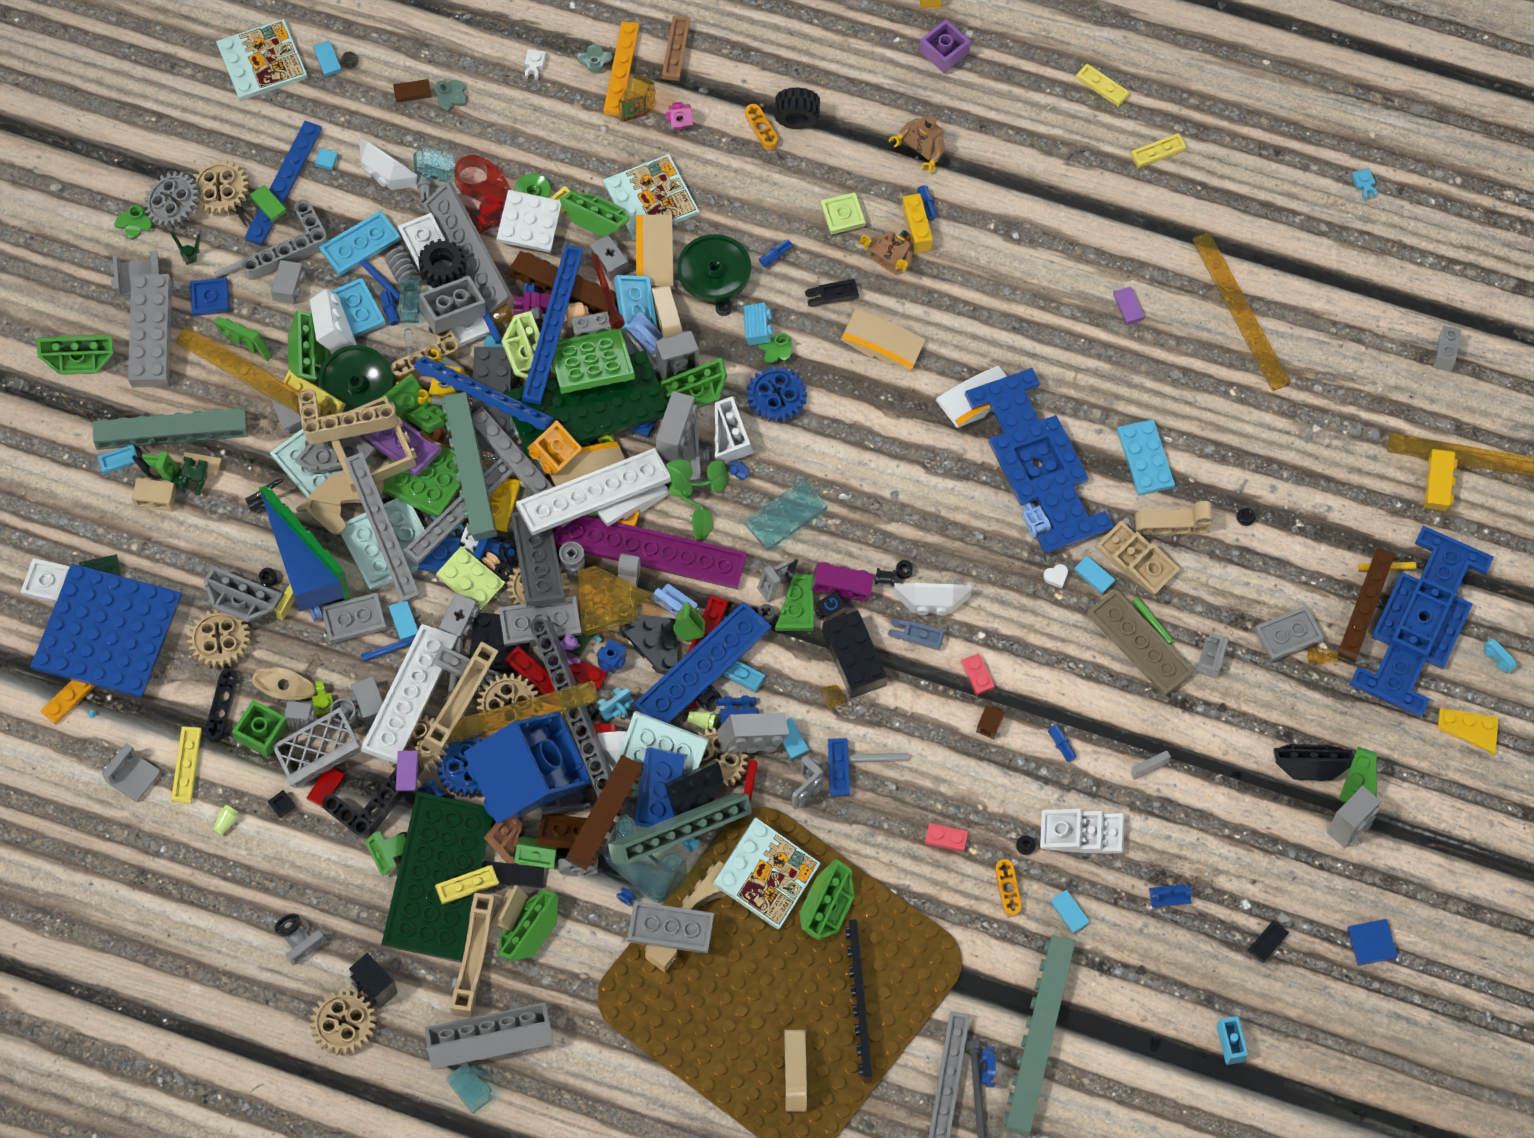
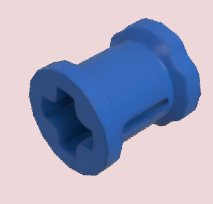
M435 780L425 784L421 790L422 793L434 795L432 793L434 792L435 796L447 797V794L442 793L437 787Z

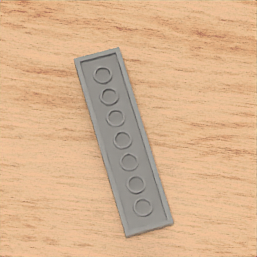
M446 181L423 203V206L428 214L432 213L444 238L448 239L450 243L454 241L456 246L461 247L466 264V274L464 277H471L486 302L490 316H492L512 298V295L452 182Z

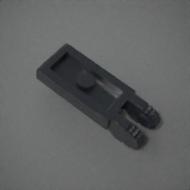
M855 279L823 284L805 291L807 297H814L819 294L821 296L808 300L807 303L810 307L859 298Z

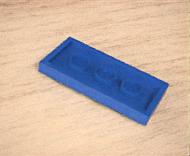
M652 747L646 748L634 825L650 827L674 817L665 784L683 775L686 754Z

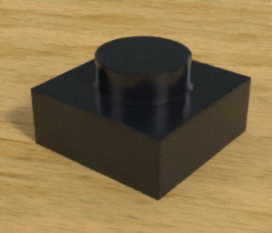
M284 790L267 801L279 818L296 807Z

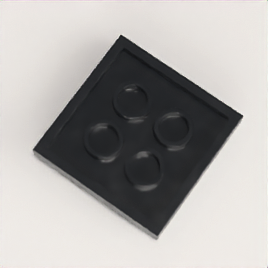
M479 612L478 616L474 618L469 659L472 658L482 641L498 650L497 656L489 669L517 673L504 660L517 646L529 655L530 643L504 646L500 614Z

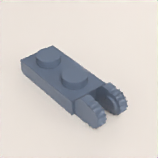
M892 620V626L905 629V631L891 629L888 632L890 637L940 650L945 634L944 630L909 620Z

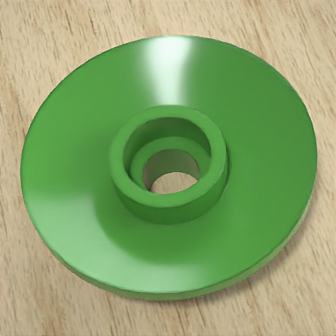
M527 174L518 179L514 186V191L527 194L535 192V194L531 195L549 198L551 188L549 182L543 176Z

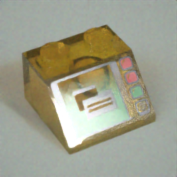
M637 74L634 75L619 100V117L621 122L647 116L649 111L654 109L657 100H655L656 90L653 81Z

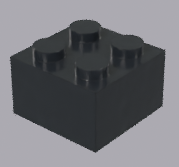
M368 952L349 968L351 974L349 978L352 980V985L358 992L363 991L365 999L371 1003V1006L376 1005L380 1009L398 993L394 980Z

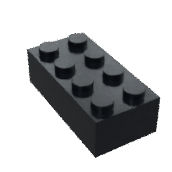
M859 610L822 623V634L850 699L887 685L886 672Z

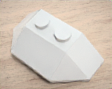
M363 138L359 139L363 173L367 177L374 178L382 187L386 186L390 190L417 187V174Z
M895 583L894 596L912 613L919 615L934 613L944 616L952 614L970 598L972 586Z

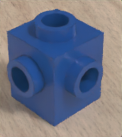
M609 639L605 647L602 646L597 652L596 656L599 667L605 672L610 671L615 674L617 669H621L625 664L626 648Z

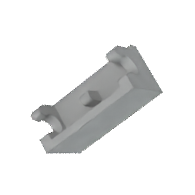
M287 390L272 397L271 401L283 430H288L289 434L301 430L300 408L292 392Z
M1210 634L1209 637H1206L1196 673L1217 679L1229 637Z

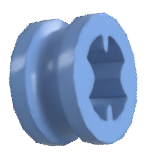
M319 606L309 608L314 622L317 618H323Z

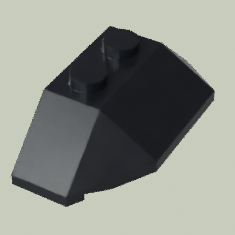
M1288 744L1280 748H1273L1275 763L1293 780L1301 781L1334 780L1350 768L1354 758L1351 749H1343L1333 745Z

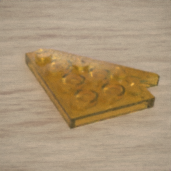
M597 566L578 571L581 627L584 636L638 621V604L653 600L650 593Z

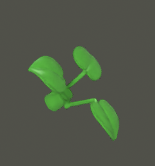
M681 459L671 461L666 464L672 482L669 488L670 494L681 497V501H686L698 508L693 512L692 526L696 541L701 542L712 530L713 517L709 510H703V506L687 497L691 495L692 487L711 484L713 492H721L728 482V469L721 460H714L710 463L707 470L709 481L690 483L689 479L693 474L691 464L687 460Z

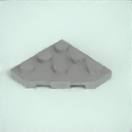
M358 436L339 439L346 458L362 452L367 462L376 452L374 447ZM331 441L318 444L309 443L295 459L298 465L310 473L342 469Z

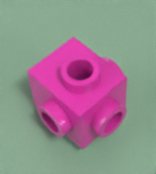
M675 102L672 103V106H668L669 111L666 112V121L670 122L671 127L684 129L685 126L693 125L690 104Z

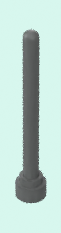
M973 1040L967 1041L965 1044L966 1051L971 1056L977 1137L985 1138L979 1064L982 1041Z

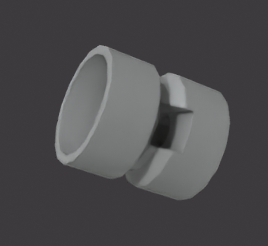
M577 542L563 544L559 550L560 567H563V572L569 575L579 574L585 566L582 546Z
M346 698L335 700L330 707V713L341 707L352 729H354L358 723V716L353 702ZM340 714L332 719L334 726L339 728L342 722Z

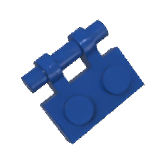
M745 695L741 696V698H732V696L718 698L717 706L725 707V709H720L719 711L721 725L730 715L759 714L758 708H750V705H756V697ZM741 705L742 708L733 709V706Z

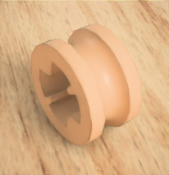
M490 552L486 553V558L483 557L481 559L482 563L493 571L496 569V565L501 563Z

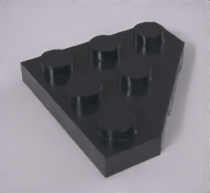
M625 612L620 613L619 633L634 645L633 648L643 659L646 658L653 665L652 668L656 673L666 674L678 663L677 635L674 632L676 619Z
M713 760L665 784L674 817L715 800L724 780L718 761Z

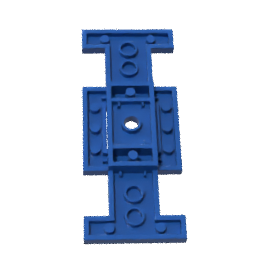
M1033 368L969 389L965 391L964 395L972 410L990 405L1003 434L989 438L988 443L1020 506L1032 501L1038 502L1048 518L1052 530L1037 536L1044 554H1048L1111 531L1113 525L1106 511L1092 516L1087 515L1074 486L1087 482L1089 478L1057 415L1039 420L1025 391L1039 387L1040 382ZM1038 460L1041 462L1042 466L1036 467L1033 465L1032 461Z
M1422 526L1415 542L1416 545L1432 551L1420 579L1401 572L1371 637L1389 645L1378 671L1374 674L1361 667H1357L1349 684L1418 717H1422L1430 700L1412 691L1425 662L1442 670L1444 669L1473 604L1455 596L1467 568L1486 575L1494 556L1426 526ZM1419 614H1426L1429 620L1422 621L1419 618Z

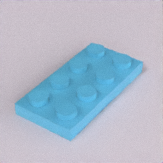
M380 210L319 246V250L340 277L360 265L364 260L372 258L399 242L401 236Z
M1154 419L1117 427V433L1137 495L1141 496L1173 489L1175 483Z

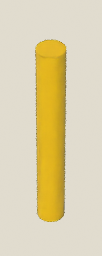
M1395 562L1391 564L1390 570L1416 569V562ZM1370 563L1358 564V571H1368Z

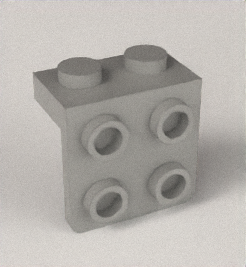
M126 743L124 747H120L117 750L115 758L111 763L109 762L104 766L102 775L106 783L133 801H139L160 775V771L136 755L133 747Z
M807 755L801 760V775L807 781L792 794V807L794 809L803 807L812 794L816 795L823 788V770L814 758L810 759Z

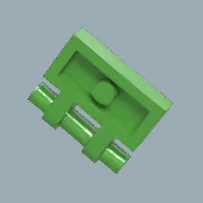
M430 404L427 409L422 406L407 414L410 422L427 433H432L435 428L439 429L445 426L444 422L448 421V416L444 415L443 408Z

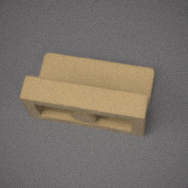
M515 885L513 889L508 888L492 921L494 927L508 931L512 930L528 898L527 894L519 886Z

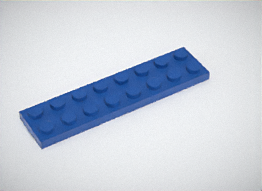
M745 602L741 603L634 703V707L642 714L671 724L699 695L701 696L771 630V625Z

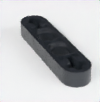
M225 669L219 675L205 728L206 736L212 742H218L223 738L238 684L237 674L232 669ZM231 675L232 679L229 680L228 688L226 687L227 683L225 678H228V676ZM223 692L229 693V698L225 701L219 699V695ZM218 710L225 712L222 718H215L214 713ZM214 723H216L219 733H215V736H212L210 731H214Z

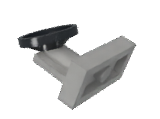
M795 559L790 564L788 561H785L773 568L769 565L763 569L757 589L767 602L774 600L781 581L780 577L785 575L786 584H790L798 559Z
M295 913L285 915L278 920L274 927L276 934L284 937L292 950L286 953L292 966L326 942L320 930L308 936L301 927L302 920L300 916ZM291 918L290 921H287L286 923H284L283 926L279 927L284 921Z

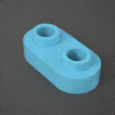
M1489 639L1484 643V653L1497 663L1498 668L1502 672L1510 673L1517 667L1514 659L1496 640Z

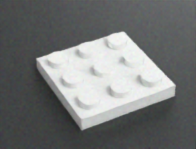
M508 190L497 242L551 253L562 204L559 200Z

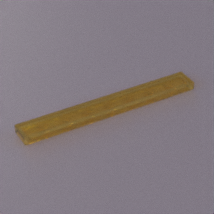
M1396 433L1389 434L1387 452L1429 459L1432 449L1455 452V459L1458 460L1457 464L1534 477V457Z
M593 681L460 718L447 742L452 743L498 730L517 720L558 711L562 712L597 702L599 700L595 683Z

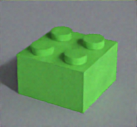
M252 700L233 729L232 734L235 741L269 758L274 750L272 745L280 741L288 726L283 715Z

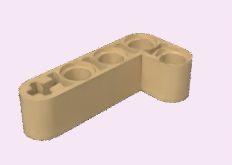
M670 285L651 288L662 336L669 338L682 332Z
M451 329L436 335L434 334L436 343L393 362L391 370L394 381L400 382L409 374H412L415 378L423 375L414 368L415 361L423 356H434L431 353V349H436L442 358L445 356L453 361L456 360L460 354L459 345Z
M1208 501L1196 502L1193 509L1144 510L1135 513L1136 532L1140 535L1201 534L1210 531L1213 522L1211 503Z
M784 1030L786 1112H806L805 1030Z

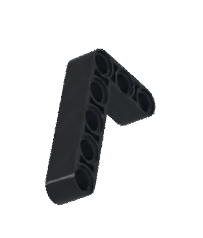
M418 759V776L422 773L424 767L420 759ZM396 767L360 814L333 794L326 795L323 798L322 806L324 810L353 833L363 839H367L377 830L407 791H396ZM391 792V799L384 801L385 794ZM336 800V801H337L336 807L333 808V809H330V808H329L330 803H331L332 801ZM375 808H379V814L372 817V811ZM348 812H351V813H352L351 819H349L348 821H345V820H344L345 814L348 813ZM362 824H366V825H367L366 830H365L364 832L360 833V832H359L360 826H361Z

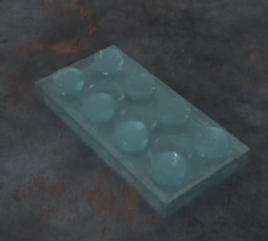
M803 479L746 519L744 525L761 545L769 551L827 509V505Z

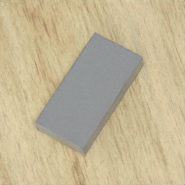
M1164 751L1133 766L1131 772L1133 779L1135 780L1167 765L1171 757L1168 751Z

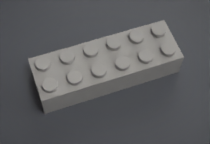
M131 274L128 381L131 387L170 386L172 280L169 274Z
M545 1002L424 1027L432 1069H443L450 1065H461L469 1061L485 1060L488 1057L504 1056L512 1052H524L531 1048H542L554 1044Z

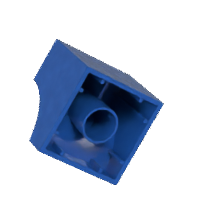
M560 711L514 721L464 752L468 761V773L474 781L478 782L485 797V810L495 819L497 824L521 818L537 808L575 793L592 783L584 761Z

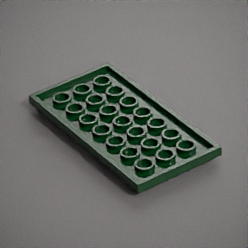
M646 350L629 354L635 374V379L561 394L557 377H552L547 380L541 405L522 401L525 386L503 392V394L553 417V423L557 420L578 444L663 419L668 406ZM511 415L528 459H532L529 455L530 450L527 447L547 429H536L534 425L522 422L517 417Z
M416 792L381 946L461 962L474 894L442 905L435 885L482 868L487 841L484 837L490 831L493 819L487 813L484 806Z

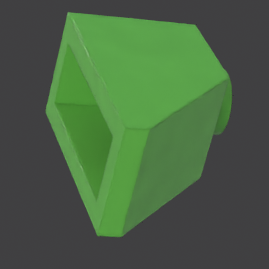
M685 602L676 615L674 624L675 634L683 642L704 638L705 620L689 602Z

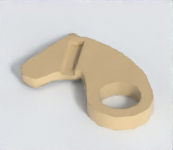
M368 465L370 472L377 470L376 468ZM344 470L321 483L308 497L306 502L296 507L297 512L307 511L313 520L323 526L328 532L333 535H340L346 529V524L341 517V505L343 503L362 502L358 492L352 491ZM384 480L376 483L380 496L384 491Z

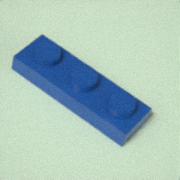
M847 738L828 739L830 797L850 796Z

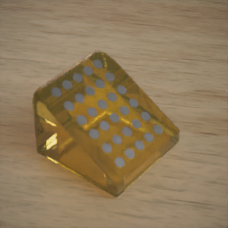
M838 685L826 686L820 689V694L828 709L846 702Z

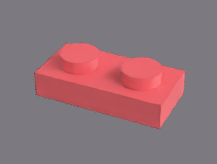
M979 653L961 660V664L976 696L994 690L995 686Z
M929 823L925 844L964 852L968 831Z

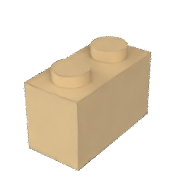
M147 477L143 479L137 478L132 501L135 507L172 512L177 490L175 484L168 480L155 481Z

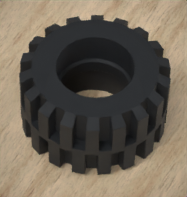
M800 87L783 89L777 93L775 97L774 118L778 124L791 129H807L819 122L820 97L817 93Z
M437 239V242L430 241V245L426 244L424 250L420 251V256L418 257L420 274L428 286L431 284L432 288H436L465 276L464 252L460 246H456L454 241L451 243L448 239H445V241ZM440 260H447L452 263L444 269H438L433 266Z

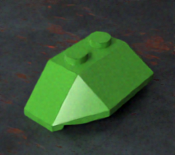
M570 191L560 198V203L573 223L598 236L605 237L629 222V216L625 208L597 195Z
M297 310L288 333V369L298 378L315 381L319 377L323 363L328 358V349L316 340L312 313Z
M61 335L36 338L38 358L43 360L58 374L97 373L114 354L112 335Z
M722 357L659 382L666 402L669 403L672 391L693 396L697 409L719 401L727 377L724 360Z
M837 859L833 860L816 877L799 912L802 930L817 940L838 933L854 899L851 878L852 869Z
M542 889L537 895L525 902L512 930H504L499 937V950L497 954L500 957L516 961L535 956L557 924L558 895Z

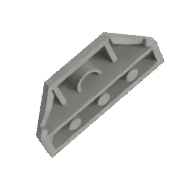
M212 566L204 579L212 608L245 622L252 621L273 611L282 597V593Z

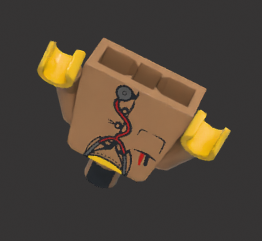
M924 116L921 119L916 118L907 122L899 131V135L889 139V143L896 139L897 144L894 147L902 144V138L904 137V141L930 161L923 163L921 167L922 170H926L929 166L927 173L935 171V162L939 161L945 151L944 131L936 124L937 120L934 116Z
M902 230L899 235L892 231L872 238L863 235L858 244L864 245V250L870 247L868 258L896 276L900 269L903 270L902 273H905L906 269L912 265V252L910 251V243L907 242L911 236L905 230Z

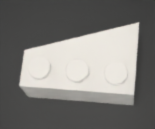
M325 289L311 298L310 305L317 342L333 353L340 348L357 345L338 295Z
M733 396L716 402L715 459L721 460L726 464L753 454L754 452Z

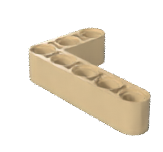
M304 389L298 396L302 429L307 441L311 444L394 428L398 423L395 409L390 404L321 417L319 403L313 390Z

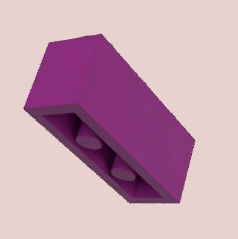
M818 562L813 571L811 591L829 595L837 592L840 597L867 602L871 596L874 574L868 573L865 570H853L847 566L838 567L828 562Z

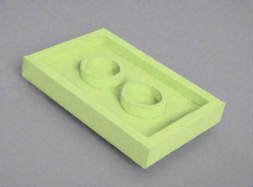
M462 546L436 573V576L456 593L480 604L479 612L505 585L502 579Z

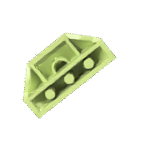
M531 311L514 315L501 340L514 374L526 380L540 336ZM553 365L551 366L548 379L556 377Z

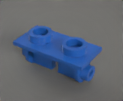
M1189 884L1149 888L1152 907L1192 903L1190 896L1192 895V889L1189 887Z

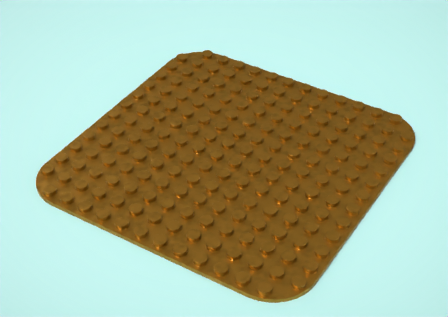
M768 807L751 808L752 814L727 824L662 905L681 908L687 895L691 896L694 893V887L698 881L706 878V873L710 866L716 865L719 861L723 864L726 863L752 820L757 818L820 862L819 867L780 929L777 930L729 895L711 900L696 909L697 911L714 913L708 954L677 949V958L664 973L645 959V948L647 945L631 942L600 982L598 989L599 1010L609 1026L757 1138H837L956 984L962 968L961 951L955 939L945 929L787 815ZM837 859L852 869L851 878L854 899L838 933L817 940L802 930L799 912L816 877L833 860ZM857 919L872 1068V1082L863 1083V1076L859 1077L858 1064H861V1056L857 1057L856 1044L860 1043L859 1037H855L854 1024H858L857 1017H853L852 1005H856L855 997H851V985H854V980L849 977V966L852 965V959L847 957V946H850V939H846L845 927H848L849 920ZM784 1030H805L806 1112H786Z

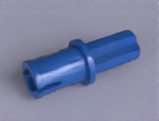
M923 185L917 188V192L921 194L927 219L932 221L937 218L934 199L930 196L928 186Z
M787 239L775 248L771 247L768 253L759 258L760 264L766 268L775 260L781 259V256L793 247L792 243Z
M383 290L380 293L384 306L383 312L386 313L390 326L398 325L401 321L396 310L397 304L394 303L391 292Z
M1059 725L1049 728L1048 733L1054 740L1056 749L1060 750L1067 762L1075 760L1077 755L1069 744L1070 740L1064 736Z

